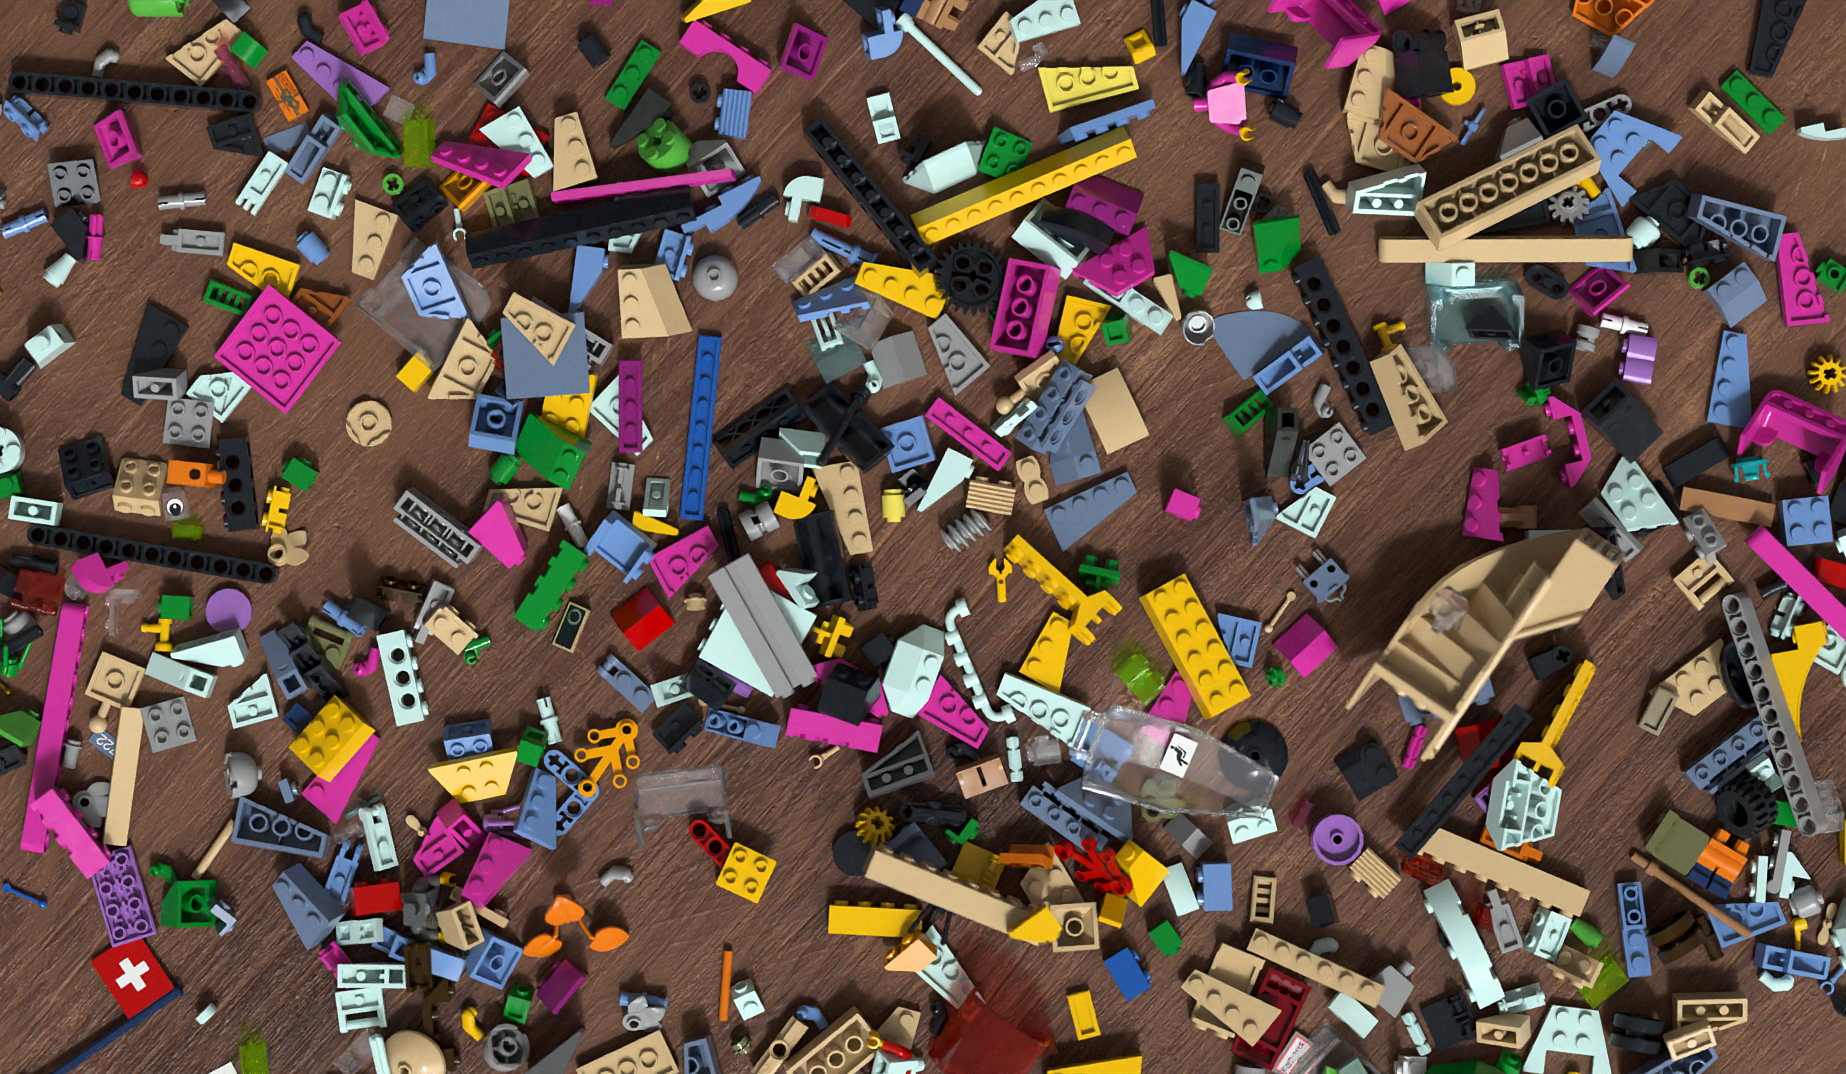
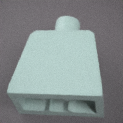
M52 324L26 342L24 346L38 366L43 368L75 344L76 341L63 324Z

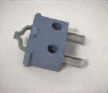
M1316 549L1312 554L1322 566L1311 575L1301 564L1298 567L1296 566L1295 570L1304 579L1303 585L1317 599V604H1321L1323 601L1331 603L1338 600L1341 602L1345 598L1343 594L1347 589L1345 582L1349 580L1350 576L1345 574L1332 558L1328 560L1319 549ZM1329 566L1334 567L1335 571L1333 573L1328 572L1327 568ZM1315 581L1317 587L1312 588L1310 582ZM1343 585L1340 597L1328 599L1331 594Z

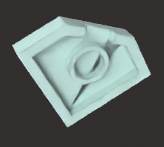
M228 372L201 375L186 394L193 400L215 402L213 416L224 423L252 387L235 373Z

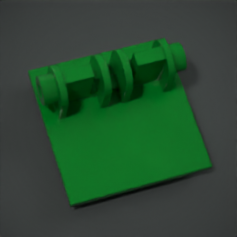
M993 126L978 166L979 172L1000 178L1024 168L1032 142Z

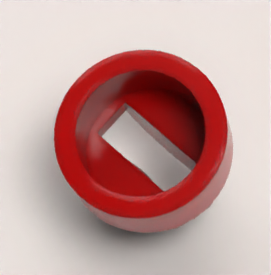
M134 169L130 187L136 189L145 187L148 183V176L143 171Z

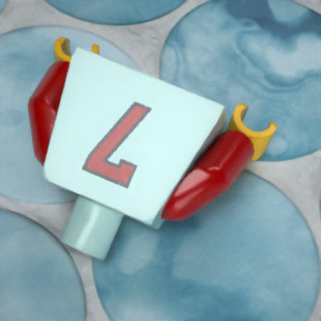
M869 1031V1037L874 1040L866 1039L867 1046L870 1049L882 1047V1049L877 1050L871 1074H916V1072L924 1070L923 1059L921 1057L916 1058L909 1048L888 1039L883 1041L879 1038L877 1031Z

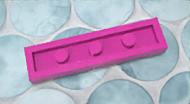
M939 397L925 414V417L996 471L1001 469L1012 454V452Z

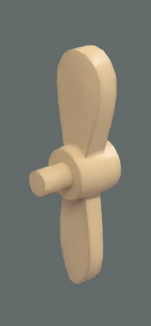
M408 815L406 823L415 829L419 836L425 838L428 833L427 828L421 826L414 815Z
M1835 903L1828 904L1826 908L1825 919L1822 920V928L1817 935V942L1820 945H1824L1828 941L1829 928L1832 927V919L1837 912V905Z

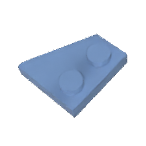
M1218 613L1217 619L1224 647L1233 663L1252 668L1262 623Z

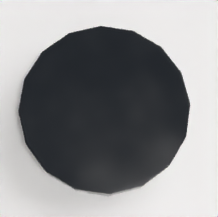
M859 830L848 831L841 835L833 849V858L838 869L846 875L854 877L864 875L862 868L872 847L870 840L863 843L865 837L857 836Z

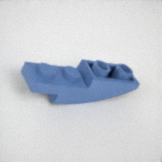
M754 175L748 176L741 180L742 185L736 188L731 185L721 190L722 195L718 196L722 205H711L704 209L705 214L697 217L696 221L681 225L685 235H689L705 226L708 227L710 233H713L732 221L743 211L757 193L762 183L760 176L756 178Z
M1641 881L1617 884L1618 917L1627 978L1651 976L1648 944L1645 937L1647 925Z
M383 925V942L372 943V947L389 954V957L405 963L404 945L407 942L421 941ZM431 944L432 974L458 982L467 960L457 958L455 954Z

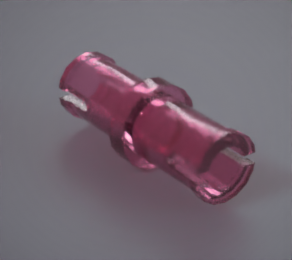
M226 44L219 46L213 51L224 67V73L229 75L237 90H243L251 84L241 70L240 62L234 59Z

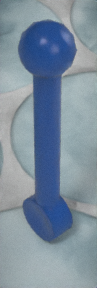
M9 883L2 886V890L6 893L12 892L38 904L40 908L47 906L46 900H39L16 890Z

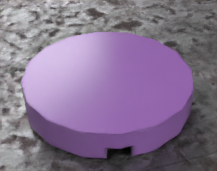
M237 589L217 591L210 597L206 605L208 623L214 630L220 633L239 627L242 631L249 625L252 619V604L248 597Z

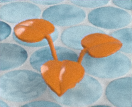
M558 894L553 900L554 903L545 914L546 922L555 925L553 935L543 933L535 936L526 944L522 952L523 955L525 954L530 957H548L557 953L562 947L561 940L557 939L559 925L577 920L588 938L592 940L589 946L595 951L605 952L618 948L629 938L630 933H627L620 927L607 926L598 930L595 935L591 934L581 919L584 915L583 907L573 901L570 895Z

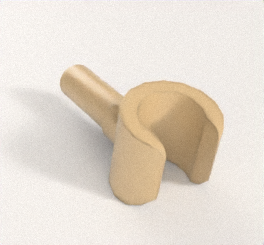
M835 745L822 754L812 755L809 761L817 757L820 760V764L815 766L814 769L820 768L824 764V760L840 750L838 745Z

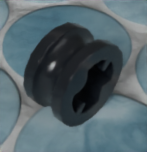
M695 83L690 88V97L696 104H704L710 99V89L705 83ZM699 87L704 88V92L707 91L706 96H702V99H696L697 95L694 96V91H698Z
M1260 193L1254 198L1252 207L1256 213L1263 215L1273 208L1274 202L1269 194ZM1259 198L1269 201L1266 210H1261L1262 207H1257V203L1260 202Z

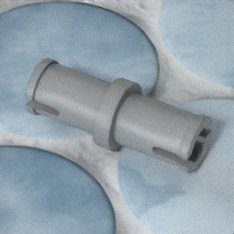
M180 191L174 195L158 196V203L168 202L158 205L159 210L174 208L185 210L186 207L206 205V198L196 199L205 197V191L191 193Z

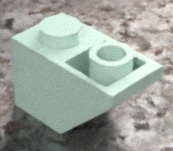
M787 428L779 429V439L785 440L805 460L804 467L822 468V466L816 465V459L825 446L824 434Z

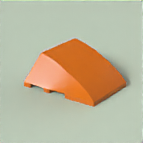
M1575 0L1572 16L1611 37L1618 34L1655 0Z

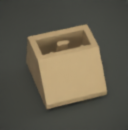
M1499 9L1454 20L1451 30L1464 71L1509 59L1506 31Z

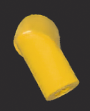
M1591 177L1575 184L1578 189H1585L1591 199L1601 193Z
M469 1006L461 1014L462 1028L478 1042L485 1032L475 1024V1017L478 1014L477 1010Z

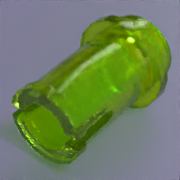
M197 522L194 525L173 524L172 534L174 539L193 538L194 541H197L203 537V526L198 525Z

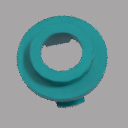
M1763 455L1736 459V464H1731V468L1735 470L1736 478H1733L1734 482H1739V467H1742L1746 481L1759 479V464L1763 465L1765 477L1770 478L1771 473H1768L1767 470L1769 459L1763 460Z

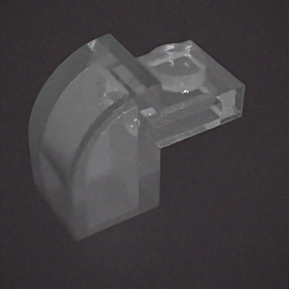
M810 235L787 255L775 262L771 268L786 285L800 276L826 252L814 237Z
M1449 585L1435 594L1428 610L1436 616L1430 630L1437 635L1445 629H1451V627L1458 632L1469 610V603L1466 598Z

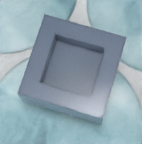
M290 778L278 781L285 804L297 800L296 795L299 794L296 782H291Z

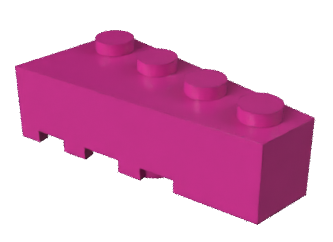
M797 704V708L792 707L790 710L786 736H798L807 740L823 741L828 744L878 752L883 725L878 724V719L865 717V721H862L859 726H855L828 715L810 711L811 706Z
M56 786L29 806L33 811L38 809L41 812L42 823L46 828L55 830L54 836L57 842L64 849H69V857L88 879L112 862L110 858L112 853L105 844L101 846L96 838L99 835L91 825L87 827L82 819L85 816L78 807L73 808L69 802L71 797L64 788L60 789Z

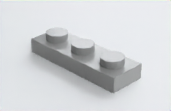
M1596 497L1578 512L1591 527H1616L1619 549L1626 553L1623 558L1625 562H1628L1644 548Z

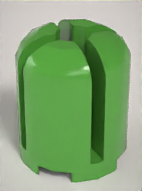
M127 0V4L131 12L138 17H185L187 15L183 11L184 7H189V0Z

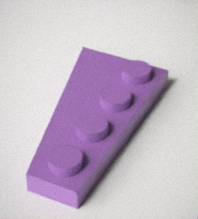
M306 41L291 57L336 101L338 99L339 85L346 77L371 108L390 90L389 87L309 41Z

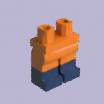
M1718 828L1710 837V841L1693 868L1684 876L1726 900L1731 886L1747 861L1745 855L1750 845L1737 838L1731 849L1725 846V843L1731 834Z

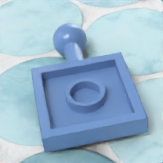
M924 415L879 429L895 445L892 452L887 456L892 473L937 460Z

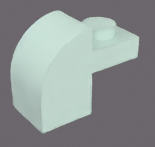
M802 176L792 180L787 185L783 196L792 199L791 202H787L785 215L789 216V222L798 223L802 201L820 204L824 179Z

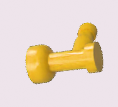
M1403 321L1387 326L1386 322H1383L1373 327L1374 331L1378 332L1383 344L1381 352L1397 345L1392 344L1389 335L1406 329Z
M158 619V623L153 624L142 623V632L160 633V642L155 644L154 651L172 652L173 644L169 642V630L172 619Z

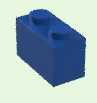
M1125 946L1103 959L1128 1002L1151 988L1149 982L1152 978L1146 968L1141 970L1137 962L1140 958L1134 948L1129 950Z

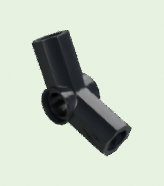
M923 800L922 802L905 801L900 807V815H902L903 821L938 826L946 824L965 827L967 807L943 804V802Z

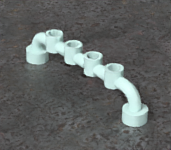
M964 597L955 600L956 605L949 609L945 617L948 632H945L944 636L949 646L953 644L957 653L953 654L957 666L963 665L966 674L962 675L966 687H972L975 695L971 697L975 708H981L985 716L992 721L1006 720L1008 724L1016 721L1015 713L1009 703L1001 707L1002 712H994L980 679L972 665L970 656L962 642L961 635L954 623V618L958 614L962 618L971 614Z

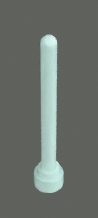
M905 12L894 24L896 27L905 32L908 31L975 95L982 93V88L914 25L913 17L909 13Z

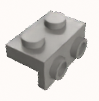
M1701 508L1683 518L1685 529L1682 531L1688 542L1693 541L1696 548L1694 550L1700 560L1704 559L1709 566L1716 562L1715 552L1726 547V542L1705 509Z

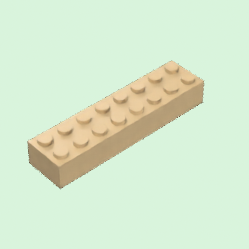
M1578 124L1417 202L1414 216L1437 252L1597 174L1601 159Z
M879 843V846L872 844L862 868L867 878L1008 934L1007 929L1038 908V906L1030 903L1027 907L1020 902V899L1008 895L1007 898L1002 897L999 891L987 886L986 889H982L978 882L969 878H965L964 881L960 880L956 876L957 874L946 869L943 872L938 871L934 864L922 860V863H918L913 859L912 855L901 852L898 855L894 853L891 847ZM1024 940L1036 946L1039 944V942Z

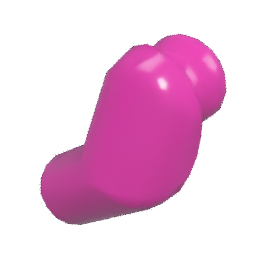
M370 647L368 659L354 665V674L359 677H366L375 672L379 664L380 650Z

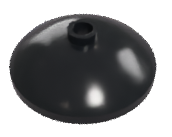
M1734 641L1729 642L1722 647L1718 659V673L1721 685L1737 705L1745 709L1755 708L1756 704Z
M1246 721L1234 726L1226 733L1219 747V763L1224 775L1236 786L1247 790H1260L1273 785L1284 773L1288 762V749L1282 735L1271 725L1260 721ZM1252 752H1258L1259 758L1257 760L1251 759Z

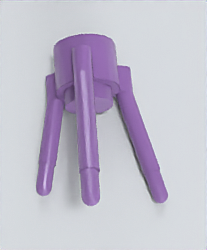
M521 803L502 809L491 810V814H484V832L527 839L515 832L500 830L504 829V826L515 825L516 820L504 821V816L499 815L520 809Z

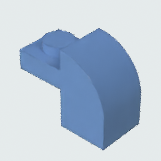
M884 5L875 7L878 30L861 33L864 56L870 60L893 54L902 42L903 30L893 26L895 24V15L891 9Z

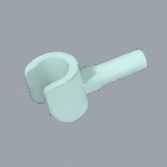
M457 208L454 209L456 230L453 232V238L456 241L457 231L464 232V239L465 233H467V230L462 226L460 211Z

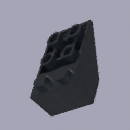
M1616 379L1588 404L1581 413V417L1630 465L1664 433L1632 394Z

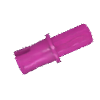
M90 215L89 235L86 237L88 238L86 259L101 260L102 240H105L102 237L103 215Z

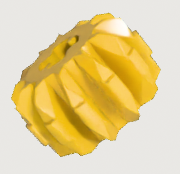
M1827 355L1826 359L1823 356H1819L1818 363L1811 362L1810 365L1815 370H1809L1807 374L1814 375V378L1809 380L1810 384L1817 383L1814 390L1819 391L1822 388L1823 394H1828L1830 390L1833 393L1838 392L1837 386L1844 387L1845 383L1841 378H1846V373H1842L1841 370L1846 369V365L1838 366L1841 362L1840 358H1836L1833 361L1832 355ZM1830 370L1831 373L1829 375H1832V377L1825 379L1824 375L1826 374H1823V372Z
M877 806L873 811L870 808H866L864 813L859 814V821L856 822L855 827L860 829L857 832V836L865 837L863 843L870 840L872 846V844L876 845L877 842L884 844L886 840L891 839L893 836L891 832L894 831L895 825L891 824L893 817L886 816L887 810H883L881 813Z

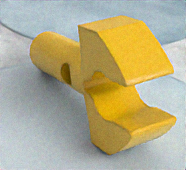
M1005 558V567L1002 574H999V571L996 569V559L989 566V574H993L996 577L998 602L1006 601L1005 577L1008 573H1012V566Z

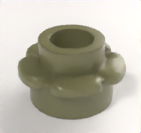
M745 1034L736 1037L730 1045L734 1049L733 1053H740L741 1055L747 1053L752 1047V1039Z

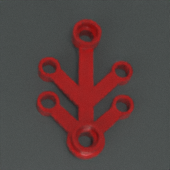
M1088 835L1081 841V846L1087 851L1090 858L1075 850L1073 842L1068 839L1061 840L1054 847V853L1059 859L1066 861L1072 857L1086 866H1081L1075 872L1077 880L1085 882L1088 879L1099 878L1094 883V889L1098 893L1104 894L1106 891L1113 890L1116 894L1124 896L1133 890L1131 879L1127 875L1122 874L1114 862L1116 858L1115 851L1106 847L1099 857L1095 850L1097 842L1092 836ZM1102 860L1107 864L1109 870L1106 869V867H1105V865L1103 864Z

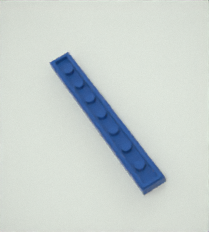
M699 335L680 511L681 519L703 521L722 337Z

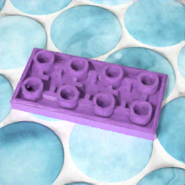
M132 845L112 850V856L110 857L112 862L91 876L112 948L158 934Z

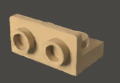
M440 603L422 625L459 655L467 644L479 635L474 632L476 627L466 619L463 622L457 617L459 612L450 604L446 607Z
M1562 944L1556 962L1553 965L1547 962L1546 967L1552 969V975L1564 980L1565 976L1570 978L1569 983L1580 989L1583 986L1592 989L1604 964Z

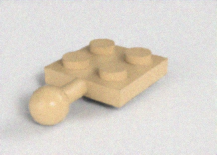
M1052 350L1042 355L1038 360L1014 376L1021 389L1009 397L1002 396L997 400L996 409L999 413L1003 415L1011 413L1014 409V404L1025 396L1035 404L1037 403L1061 364Z
M102 651L85 692V695L102 701L97 715L89 720V728L92 732L102 733L106 730V716L111 705L120 708V706H132L146 668Z

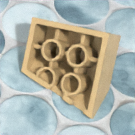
M1372 45L1356 59L1342 113L1347 114L1349 112L1380 121L1384 90L1389 88L1398 95L1396 53Z
M666 263L619 265L618 283L622 338L664 337L693 331Z

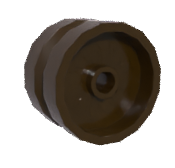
M1689 909L1682 910L1663 920L1645 936L1652 947L1661 946L1657 951V956L1663 964L1671 963L1685 956L1706 940V935L1700 927H1691L1694 924L1695 918Z

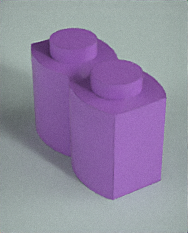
M1629 334L1627 339H1623L1621 352H1624V360L1619 362L1617 375H1621L1620 381L1649 385L1651 383L1658 338Z

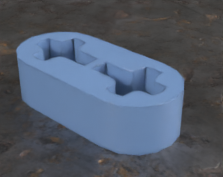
M1310 464L1308 466L1309 481L1303 485L1305 489H1295L1296 481L1291 479L1289 487L1295 494H1304L1325 479L1319 475L1311 478L1310 474L1315 472L1313 464Z

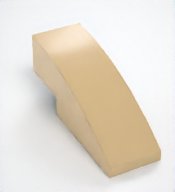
M1701 90L1687 107L1708 127L1743 154H1746L1760 137L1730 107L1721 103L1710 91Z

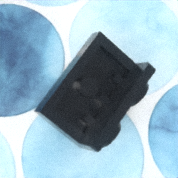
M684 702L652 735L670 755L673 752L678 754L687 745L684 741L690 735L695 738L704 729L701 726L704 721Z

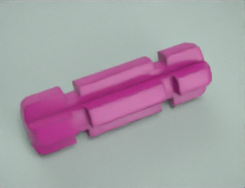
M1415 725L1413 730L1414 736H1411L1405 752L1407 755L1402 761L1403 767L1408 769L1414 768L1416 764L1415 758H1418L1424 741L1422 739L1426 736L1428 730L1425 726Z

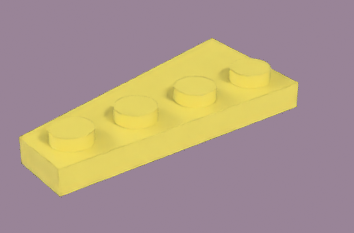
M1133 66L1038 68L1049 113L1139 90Z

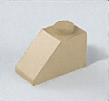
M1507 1012L1478 1019L1476 1021L1477 1042L1521 1049L1531 1037L1530 1016Z

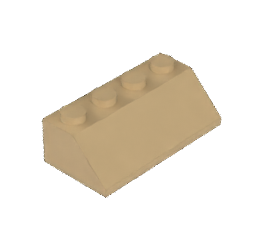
M853 1006L784 1062L783 1067L787 1074H854L876 1056L877 1050L882 1049V1047L870 1049L867 1046L866 1039L874 1040L869 1037V1031L874 1029L859 1010Z

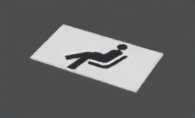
M1175 733L1160 768L1183 778L1198 743Z

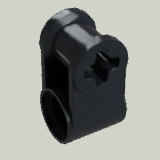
M1559 644L1529 657L1526 661L1536 681L1569 665L1573 660V652L1569 647ZM1559 650L1567 653L1564 655L1565 660L1563 661L1556 658L1559 655Z

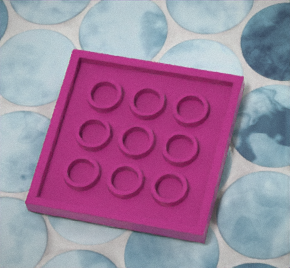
M268 284L214 357L283 413L288 414L343 341L272 284Z

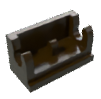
M431 941L407 942L404 945L406 993H411L415 990L428 991L430 988H433Z

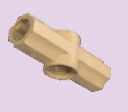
M792 1015L751 1072L753 1074H774L809 1027ZM778 1043L783 1044L786 1047V1052L783 1055H777L773 1050L774 1045Z

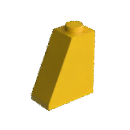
M1130 839L1120 849L1115 858L1120 872L1127 875L1133 884V890L1126 895L1140 907L1144 905L1170 872L1164 865Z

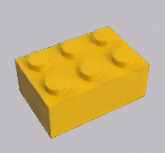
M334 695L289 748L318 777L331 782L375 732V729L346 701Z

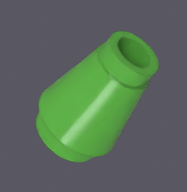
M1578 917L1569 928L1587 948L1590 947L1593 950L1605 936L1601 933V929L1580 920Z

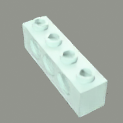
M400 630L376 636L396 725L401 726L427 720L426 715L429 714L427 702L423 701L421 692H424L422 679H417L416 670L419 669L417 657L412 656L410 647H414L411 633L407 634V630ZM397 648L404 651V658L400 662L396 661L393 657V652ZM401 671L408 672L410 676L406 684H402L398 679ZM407 693L412 694L415 698V702L411 707L406 706L403 701Z

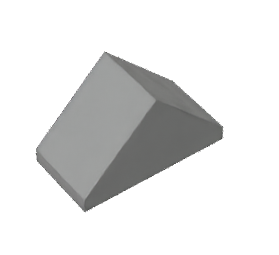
M1182 813L1172 818L1163 827L1196 859L1212 844Z

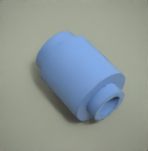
M306 231L296 240L299 243L296 248L311 263L314 262L317 266L330 255V252L327 250L328 247L314 232L309 234Z

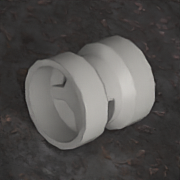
M1578 324L1576 329L1577 337L1575 339L1577 341L1576 349L1594 353L1596 347L1594 342L1599 337L1600 330Z

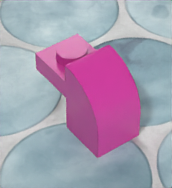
M98 552L78 560L70 567L78 583L85 590L98 594L109 591L114 586V583L125 578L124 574L130 569L126 561L106 569Z

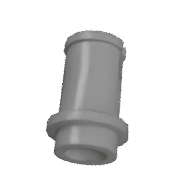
M68 738L67 742L64 743L66 748L61 766L71 769L76 768L79 750L83 747L81 745L82 741Z

